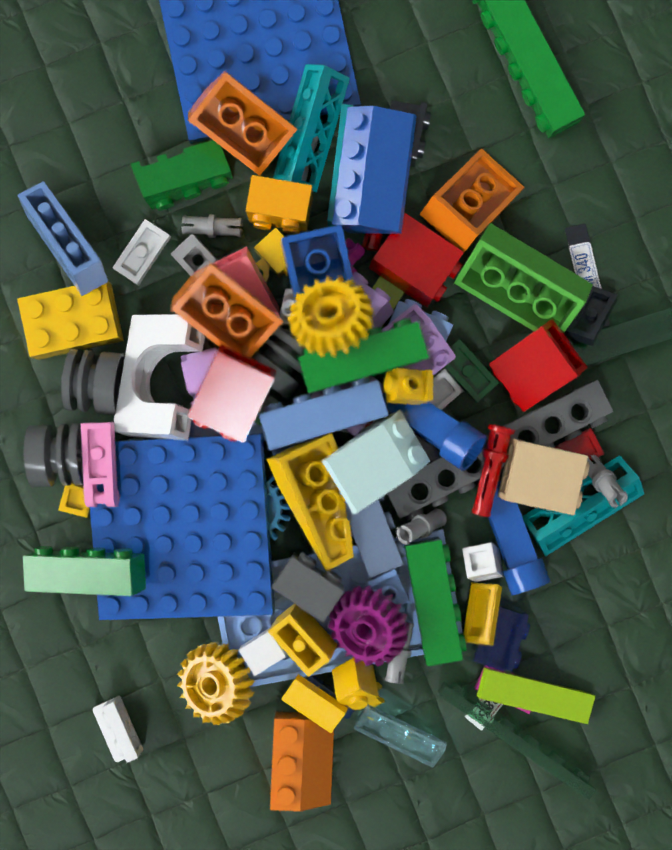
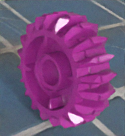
M371 585L364 589L360 586L355 587L353 590L349 589L342 594L329 614L331 620L329 621L328 628L333 630L330 638L339 641L336 648H344L346 650L345 657L350 655L355 657V664L361 660H364L367 667L372 665L373 662L378 667L384 662L389 663L402 652L403 646L408 641L409 635L407 632L410 625L405 622L407 614L399 612L402 603L394 604L392 602L393 594L385 597L382 588L376 592L373 591Z

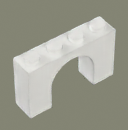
M132 315L114 416V430L116 433L135 438L188 440L191 419L187 416L190 410L176 404L155 403L150 393L152 372L164 356L173 352L203 351L205 336L179 315Z

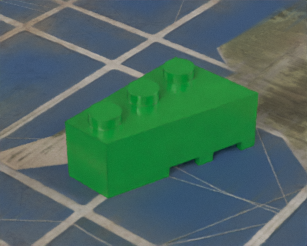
M214 140L183 148V153L167 158L166 154L156 157L158 162L141 167L139 161L130 164L143 198L152 210L157 208L158 211L172 207L174 201L185 198V200L194 199L202 194V190L207 188H222L229 184L228 180L233 179L222 147Z

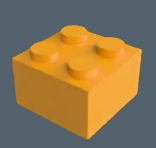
M252 175L246 205V214L249 222L254 223L253 227L261 230H271L272 226L283 228L282 232L290 235L300 234V231L307 232L313 201L312 185Z

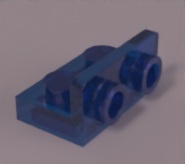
M499 607L494 645L477 644L472 661L507 673L512 672L513 668L517 669L522 656V652L518 651L521 640H526L531 626L527 622L529 614H519Z

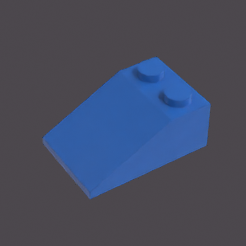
M342 225L280 239L295 303H297L295 300L296 294H305L303 290L304 285L308 287L315 286V279L323 283L328 275L332 281H336L341 276L345 282L350 279L354 282ZM335 314L330 315L327 318H332L335 316Z

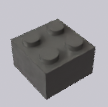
M302 551L300 555L294 552L275 580L272 589L324 622L344 592V585L341 584L342 577L332 570L323 572L317 568V561Z

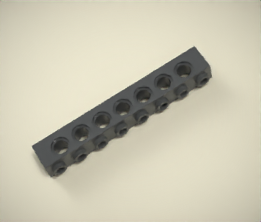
M595 380L503 426L515 429V433L511 435L510 439L518 440L519 433L522 430H526L531 434V443L554 448V441L564 437L565 441L571 440L582 434L580 428L588 424L594 428L607 422L606 415L614 411L599 381ZM575 404L580 405L584 410V416L579 421L575 420L571 415V409ZM549 417L554 418L558 423V429L553 434L548 433L544 427V423ZM490 432L485 434L487 439L483 448H486ZM482 451L477 457L479 469L473 474L468 473L466 470L461 471L440 457L388 492L387 495L398 517L402 518L405 516L408 521L414 516L422 514V507L432 503L433 507H436L450 500L448 494L456 490L462 494L476 487L474 481L481 478L485 461ZM445 469L453 474V482L447 487L441 486L438 482L439 473ZM416 483H423L427 488V494L421 500H416L411 495V489Z

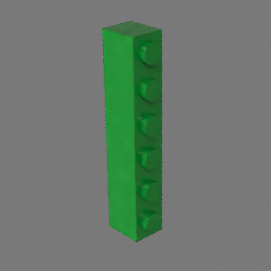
M471 0L473 4L477 3L481 9V19L486 29L492 30L496 38L494 43L500 55H505L508 60V70L512 79L519 81L523 89L521 94L524 102L528 107L532 106L536 113L535 121L539 130L542 133L546 132L548 138H551L580 123L585 113L525 0Z

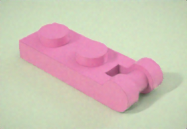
M114 422L82 423L81 440L86 507H97L98 504H106L107 507H117L119 505V491L117 489ZM97 484H104V492H98Z

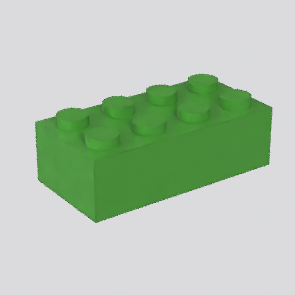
M491 223L486 228L454 281V284L532 331L537 330L553 318L563 333L586 303L593 286L592 283Z

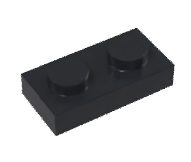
M592 286L586 303L566 329L565 336L593 347L617 302V294Z

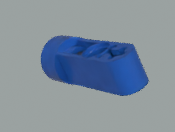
M386 393L382 394L388 414L401 410L412 431L439 449L440 456L461 471L470 467L481 453L487 437L467 422L462 421L459 423L430 402L420 405L386 402Z
M500 480L497 484L491 517H488L507 569L503 571L511 596L548 584L551 580L543 559L537 558L518 504L497 497L501 483Z

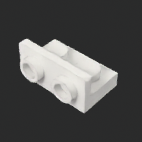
M120 695L95 706L93 713L114 761L119 762L125 759L128 763L137 759L144 749Z

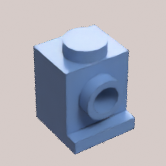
M395 568L367 579L368 585H371L374 592L382 588L384 595L387 589H393L396 595L392 602L394 604L402 603L399 612L407 609L405 604L410 602Z

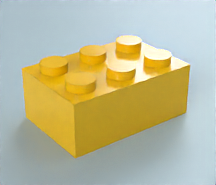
M109 282L81 296L75 286L17 298L29 356L40 360L66 354L72 348L84 350L124 341L112 285Z

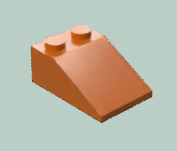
M481 148L432 196L419 215L452 245L465 252L525 187Z

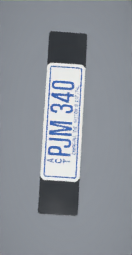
M586 224L565 228L575 274L601 289ZM607 319L604 327L610 325L609 319Z

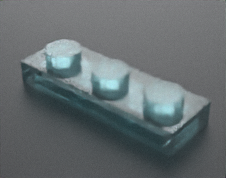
M369 704L363 708L353 728L434 768L445 752L447 742L436 738L434 735L428 734Z

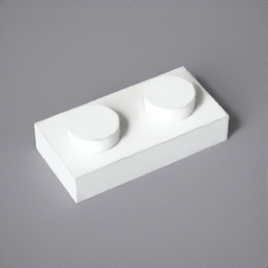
M145 219L112 268L139 286L171 236Z

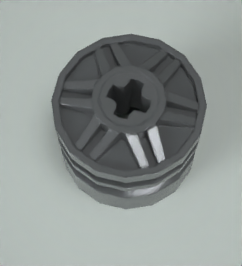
M278 327L272 334L275 338L272 341L267 339L264 342L265 351L262 353L257 350L251 358L277 370L270 388L286 400H289L300 386L291 374L294 370L303 374L298 357L305 355L304 349L307 348L298 344L293 333Z
M70 349L64 363L61 380L62 402L65 410L75 411L78 407L80 412H87L93 401L97 414L115 415L124 366V353L104 351L99 356L96 364L93 350H85L83 354L81 349Z
M73 423L71 428L68 424H60L57 437L52 425L28 426L24 439V464L27 480L31 487L54 486L57 474L63 486H70L72 481L75 485H84L81 440L82 423Z

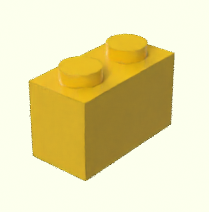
M295 603L281 613L268 630V633L308 677L331 660L337 647V643L330 638L331 636L315 618Z

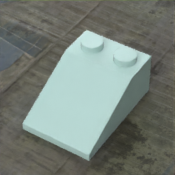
M398 410L387 417L377 419L322 462L355 514L414 476L431 461L401 410Z

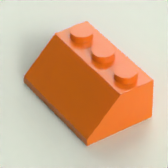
M226 71L204 90L188 111V121L259 176L297 131L294 125Z
M212 262L194 273L174 295L171 310L217 346L222 344L250 358L283 323L281 317Z
M299 712L275 713L270 810L305 811L331 805L334 730L332 733H329Z

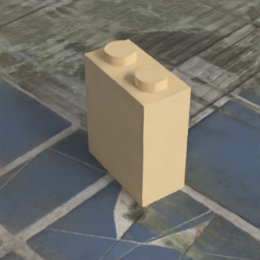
M511 438L507 452L509 458L505 462L497 497L505 501L575 515V510L580 507L582 502V491H580L582 480L586 479L589 472L588 456Z

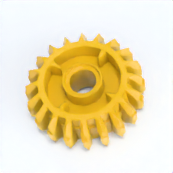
M328 275L323 283L315 279V286L308 287L304 285L303 290L305 294H296L295 300L297 303L290 304L292 314L289 315V322L292 327L293 336L296 337L299 345L302 347L306 346L307 351L311 354L317 350L322 358L327 351H330L333 357H336L339 350H343L348 355V347L353 345L359 348L358 338L367 339V330L372 329L374 311L371 307L370 297L365 294L361 285L356 286L352 279L345 282L344 278L339 276L336 281H332ZM335 314L334 317L327 318L328 316Z
M212 642L207 645L203 644L198 646L197 649L190 651L187 654V658L180 663L183 669L177 675L182 681L177 686L182 688L184 692L180 698H186L188 704L185 709L193 708V717L202 716L203 723L212 722L213 725L229 723L234 718L240 717L245 712L244 709L248 708L251 704L249 698L255 692L249 686L253 685L255 680L249 678L248 674L251 670L244 666V658H238V649L230 650L229 644L223 643L219 645L218 642Z

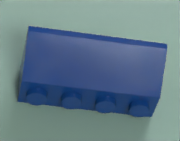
M377 106L347 107L332 220L333 226L342 225V230L349 233L401 234L417 118L415 114Z

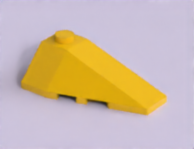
M332 433L292 446L266 459L280 491L325 571H329L353 558L350 521L346 515L345 498L322 462L338 450Z

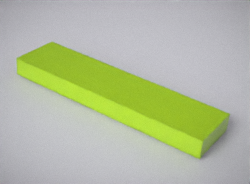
M484 667L477 692V697L483 700L584 724L589 722L595 700V695L589 692Z

